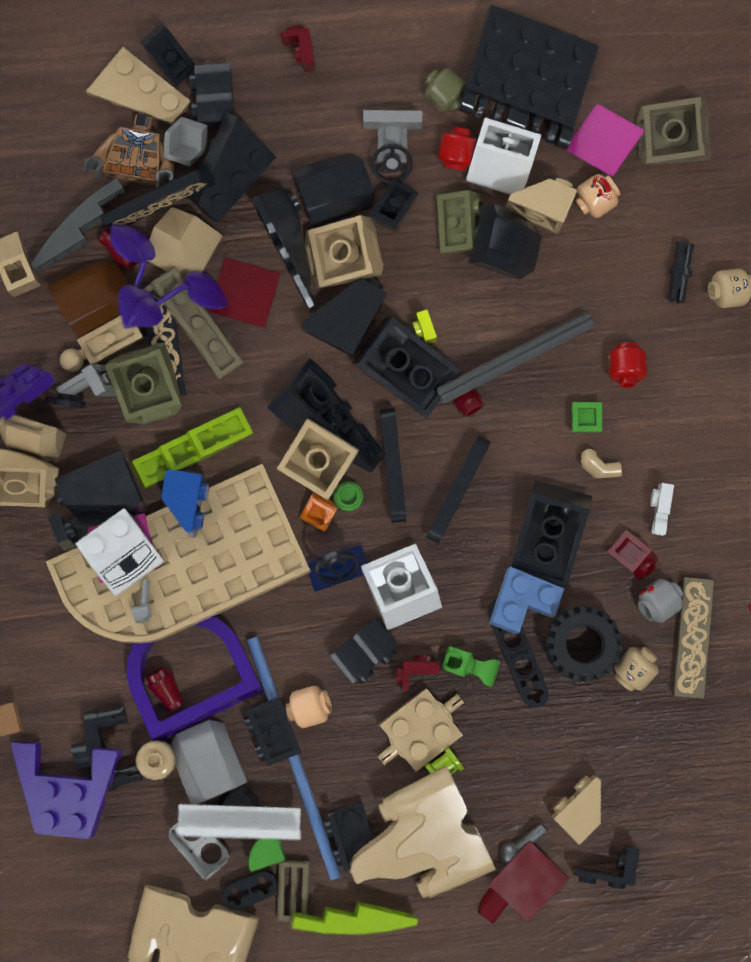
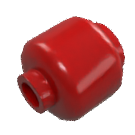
M454 127L453 132L442 134L438 159L444 162L443 167L465 172L466 168L470 167L478 141L477 138L470 136L471 130Z
M625 342L617 344L616 348L609 353L610 379L619 383V386L622 388L636 387L638 382L643 381L647 377L646 352L639 348V345L636 343Z

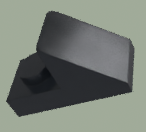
M162 23L139 42L148 53L147 57L174 86L177 87L195 70V63Z
M393 179L371 211L369 217L380 225L398 233L406 214L416 201L419 192Z

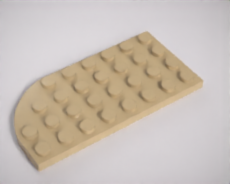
M263 464L209 488L207 501H202L200 511L204 513L202 530H197L196 538L190 537L168 507L146 516L152 545L164 562L117 597L114 596L104 582L99 583L98 574L78 547L46 561L61 600L75 619L91 631L105 638L136 644L162 640L308 574L311 570ZM143 580H149L148 599L152 617L147 622L136 623L132 616V607L141 605Z

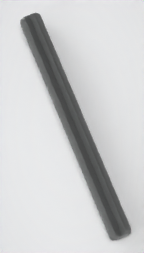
M584 312L438 387L437 395L442 403H447L591 329L594 321L588 312Z

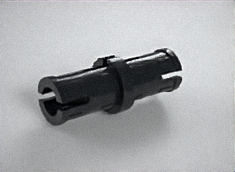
M676 242L673 267L669 269L671 280L667 301L673 302L675 300V303H685L688 278L692 277L693 272L690 270L693 249L695 247L692 243L686 245V242Z

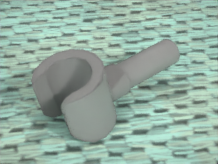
M143 580L141 605L132 607V616L136 623L147 622L152 617L148 599L149 580Z

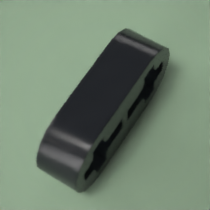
M262 870L227 884L223 891V902L228 908L238 910L268 899L277 890V878L272 872ZM264 876L266 881H272L268 892H264L262 888L255 891L252 890L253 886L259 884L260 877ZM236 887L237 891L248 889L249 893L241 896V902L237 903L235 899L229 900L228 898L232 893L231 888Z

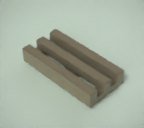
M284 860L279 862L278 922H290L293 911L296 912L297 868H303L302 913L308 914V860ZM285 867H291L290 915H284Z

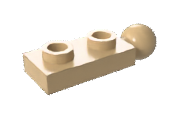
M121 316L77 339L81 349L65 350L60 356V364L64 370L75 372L82 367L85 359H88L90 364H98L144 339L138 327L124 329Z

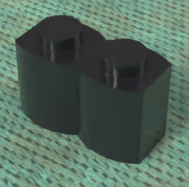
M230 63L195 65V74H190L191 92H196L197 102L191 103L192 119L208 125V128L220 127L223 122L221 119L224 112L234 115Z
M374 618L332 653L330 658L352 684L357 680L362 684L375 673L371 668L381 661L385 665L398 654L394 650L398 644L381 623Z

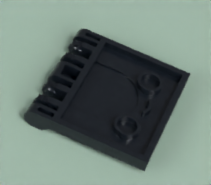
M491 5L488 8L459 101L458 111L469 115L478 95L473 114L474 117L481 118L489 99L495 102L490 117L491 120L499 122L504 107L508 106L503 123L525 130L529 116L532 115L528 131L538 134L543 119L549 122L544 135L545 143L551 145L556 136L554 146L567 150L574 134V125L599 45Z

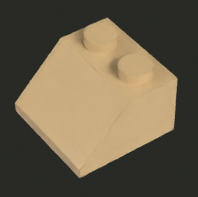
M556 178L555 181L547 179L510 194L505 209L528 219L535 225L558 234L577 190L572 188L573 185L564 179Z
M307 419L277 469L328 500L359 449Z

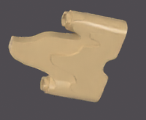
M447 766L382 799L383 803L378 805L384 820L388 821L391 819L392 823L379 836L363 846L352 857L349 864L350 872L356 884L378 877L388 879L406 878L429 869L420 876V880L416 881L423 898L427 896L432 898L496 870L477 828L474 825L461 823L467 813V808Z
M145 885L127 956L129 958L128 962H151L156 948L160 950L159 962H246L259 917L241 910H233L220 904L214 905L207 912H198L192 907L189 896L164 888Z

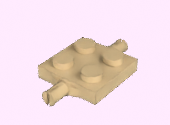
M425 687L379 723L388 735L391 745L377 755L378 758L386 765L399 754L417 772L463 736L455 726L451 715L454 710L464 704L463 700L456 693L455 696L442 704Z

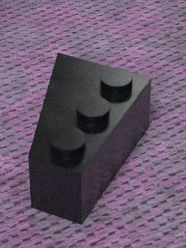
M224 112L221 121L223 122L216 137L212 138L209 145L211 148L204 164L201 163L198 171L213 174L216 184L187 197L205 216L217 223L276 158L238 117Z

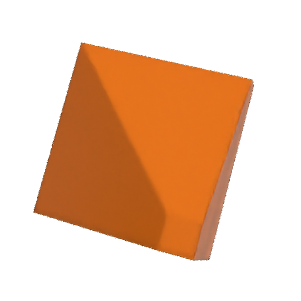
M313 492L299 518L325 532L338 507L330 499L327 500Z

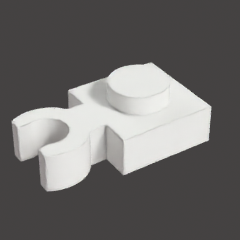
M661 483L658 485V489H653L650 506L655 507V516L651 534L666 535L668 515L670 514L674 485Z

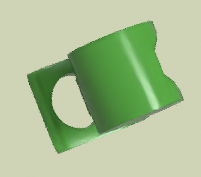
M448 646L441 669L462 677H466L468 673L476 675L485 685L493 687L501 661L492 659L482 662L473 659L472 653Z

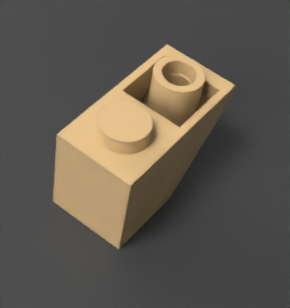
M18 231L0 238V275L7 291L13 297L41 286Z
M594 774L590 778L587 775L584 776L574 786L576 792L569 799L566 796L563 797L553 807L555 811L552 815L553 819L579 845L601 824V780Z

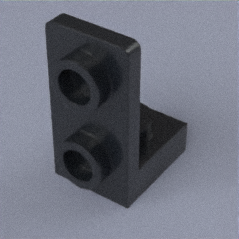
M60 513L49 516L48 519L57 544L65 552L77 548L75 543L88 535V527L103 524L113 517L115 513H84L67 521Z
M624 844V850L618 852L616 869H620V874L573 866L572 873L575 876H579V882L596 884L597 880L608 881L609 887L626 889V884L635 885L640 849L636 846Z

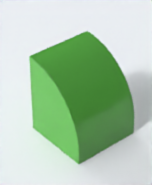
M258 838L249 856L250 872L285 860L286 855L280 839Z

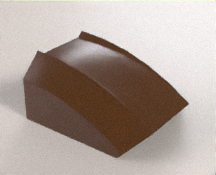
M103 259L48 286V289L69 326L79 339L121 316L118 294L123 286L129 284L116 263Z

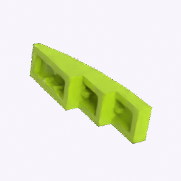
M239 407L188 431L187 434L133 460L130 464L144 490L163 481L166 469L183 471L253 434V431Z
M356 901L354 913L327 906L324 907L322 918L293 911L290 924L294 929L328 934L355 935L388 932L416 926L418 919L411 913Z

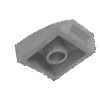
M208 720L175 735L170 745L175 751L176 767L191 805L202 803L248 782L244 768L224 723Z

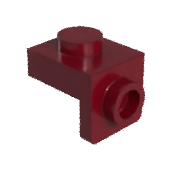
M415 655V661H403V667H397L396 685H402V691H408L409 673L439 675V662H433V656Z

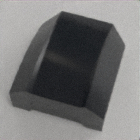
M345 154L293 169V175L302 194L313 229L371 208L375 191L363 159L353 154Z
M495 204L481 206L474 246L468 263L519 280L535 271L542 236L534 224L528 219Z

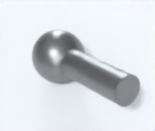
M541 822L516 843L509 842L504 844L499 852L502 863L507 865L529 841L533 844L549 832L548 828Z

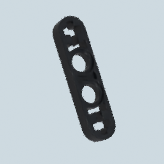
M395 408L380 409L392 523L407 522Z
M479 435L477 436L426 538L437 544L440 543L491 441Z
M497 599L492 601L488 606L487 613L489 620L491 619ZM492 625L522 700L529 707L538 708L543 706L549 697L548 689L523 628L521 627L519 633L521 637L520 644L517 647L510 648L504 643V635L508 631L504 629L499 631L498 627ZM520 658H527L532 663V670L527 675H520L515 669V664ZM537 675L538 681H532L534 687L537 690L542 689L543 694L539 696L540 701L537 703L534 699L528 700L527 695L531 693L529 685L526 683L522 687L520 683L521 680H528Z

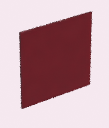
M224 258L217 283L223 290L229 305L223 309H209V312L265 328L281 273Z
M529 841L495 876L489 885L529 922L569 878Z

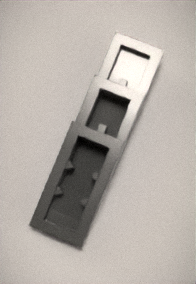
M117 178L86 199L48 238L31 263L38 274L89 244L83 233L104 221L102 217L104 215L103 207L126 194Z

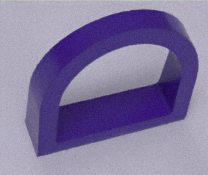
M213 616L191 627L206 629L223 640L242 678V682L163 721L149 695L144 677L146 659L155 642L133 643L128 657L127 679L133 699L152 740L163 741L264 692L242 643L235 633L220 619Z

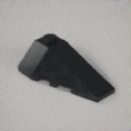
M285 188L252 198L255 210L309 312L314 311L315 306L298 213L302 208L295 194L289 196Z
M309 358L278 391L267 408L287 427L297 433L300 432L307 419L315 422L359 449L351 463L369 473L373 472L384 452L366 426L357 423L350 413L352 407L347 400L343 402L334 390L337 385L333 379Z

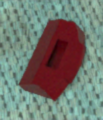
M491 887L480 902L478 914L494 924L508 903Z

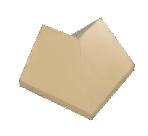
M171 207L154 226L149 240L154 246L156 256L153 260L147 261L165 271L175 267L185 280L186 275L191 271H204L223 235L195 215Z

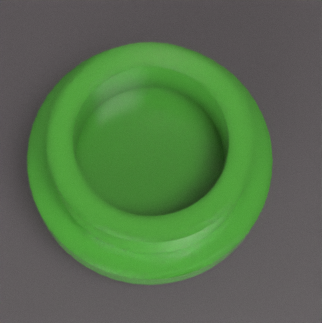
M343 482L334 491V501L340 509L353 511L361 505L363 491L354 482Z

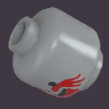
M657 579L640 592L638 608L648 621L663 623L681 610L682 590L675 582L670 583L665 579Z

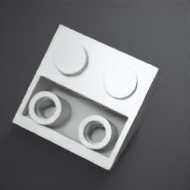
M485 118L466 181L507 194L525 189L541 135Z

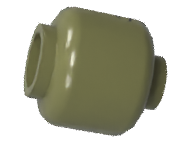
M445 68L441 72L435 69L424 82L428 85L424 93L425 97L440 111L446 112L450 109L453 112L459 105L465 81L450 68Z

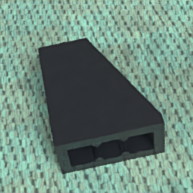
M360 278L307 318L301 325L302 331L354 358L387 297V292L383 290L384 285L371 278H368L367 281Z
M121 451L55 478L58 489L54 490L56 499L61 507L65 505L72 514L118 513L124 508L129 513H144L147 511L129 464Z

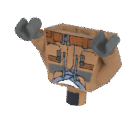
M136 114L133 129L119 127L117 133L111 134L99 146L94 155L85 160L83 173L86 175L88 170H95V178L99 179L103 168L107 178H117L118 180L157 186L159 188L163 183L174 181L175 161L164 158V142H162L160 134L150 132L153 118L143 114Z

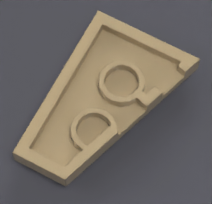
M124 47L121 48L86 91L88 95L105 99L120 107L124 106L169 125H173L179 120L191 105V101Z

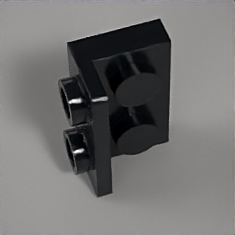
M280 697L246 710L248 716L243 717L249 734L255 733L259 744L254 745L260 762L266 761L267 766L302 753Z
M362 801L328 811L329 819L324 820L328 837L334 836L337 848L332 850L337 867L343 865L344 872L350 871L349 864L352 857L363 846L373 840Z

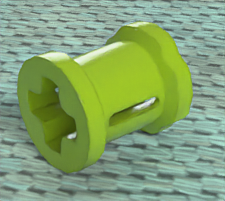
M449 747L445 749V754L436 761L425 765L430 774L445 766L448 767L451 775L457 770L462 771L465 769Z

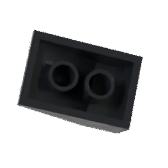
M386 317L351 363L426 419L441 401L437 395V388L459 377L462 373L460 369L393 317Z
M535 480L511 567L551 584L567 588L590 511L592 496Z

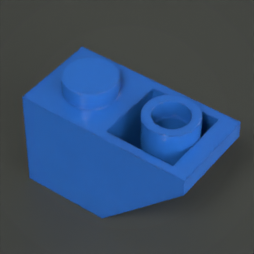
M166 469L161 499L190 537L196 538L197 530H202L204 523V513L200 511L202 501H207L209 484L205 483L206 480L202 474Z

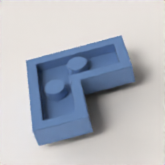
M509 567L506 570L489 624L518 634L520 633L527 608L552 618L556 616L564 588Z

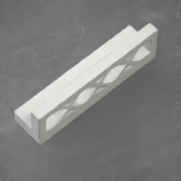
M179 805L177 836L300 839V808Z

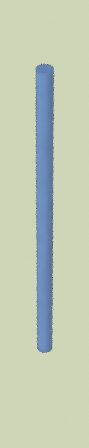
M258 636L246 640L267 701L279 697ZM298 754L288 758L329 878L334 880L341 877V873L337 867L333 850Z

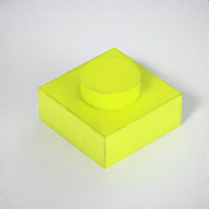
M428 310L416 313L417 321L412 322L416 336L423 338L426 344L435 342L437 336Z

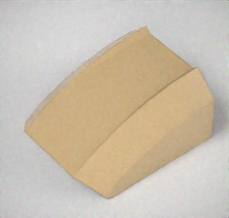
M360 215L306 231L304 246L311 280L317 288L358 281L360 278L367 279L382 275L384 264L381 259L376 234L377 230L370 217Z
M15 415L9 420H6L4 417L0 419V435L8 450L25 453L46 462H50L60 456L66 433L57 428Z
M0 448V506H48L55 496L54 490L58 489L55 478H58L59 468L37 457Z

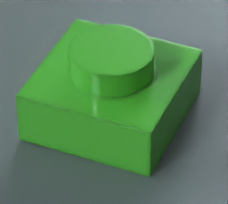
M572 402L571 432L601 433L602 402Z

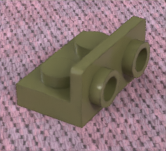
M470 190L437 195L440 253L446 255L472 251L480 219L481 206H484L481 195Z

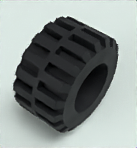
M574 607L560 613L550 624L551 627L547 630L545 636L547 637L545 649L548 653L549 662L563 676L576 681L591 682L592 680L603 678L605 674H609L614 670L615 664H618L620 651H623V645H621L622 634L617 629V623L607 613L593 607ZM580 626L594 629L598 633L601 642L597 656L587 662L573 659L566 648L569 633Z

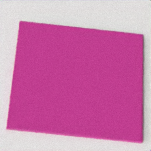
M596 104L572 138L566 151L613 177L645 130Z

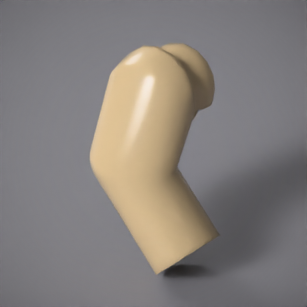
M586 449L582 452L581 465L592 477L601 479L622 476L620 462L604 463L596 456L597 452L593 449Z

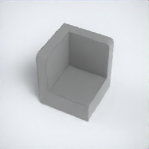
M181 117L165 132L164 158L191 166L206 151L208 125Z

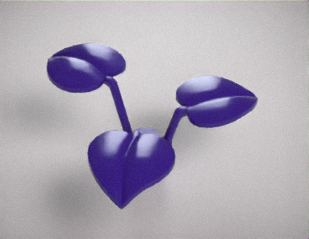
M118 224L110 226V240L115 251L128 261H139L140 263L134 286H123L118 294L119 311L124 329L158 325L163 319L162 310L159 305L183 290H188L189 298L205 308L223 309L229 305L219 284L209 275L199 271L189 272L185 277L186 283L181 284L157 301H154V296L146 289L139 290L147 265L146 260H153L156 256L152 242L142 232L130 226Z

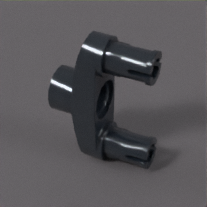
M124 704L101 711L93 709L84 713L85 741L71 745L73 760L78 771L92 767V749L97 747L105 748L101 733L103 728L128 723L127 714L118 717L114 716L126 712ZM136 763L116 768L114 770L115 777L113 783L109 785L107 792L117 790L118 786L143 781V775L140 772L129 774L139 771Z

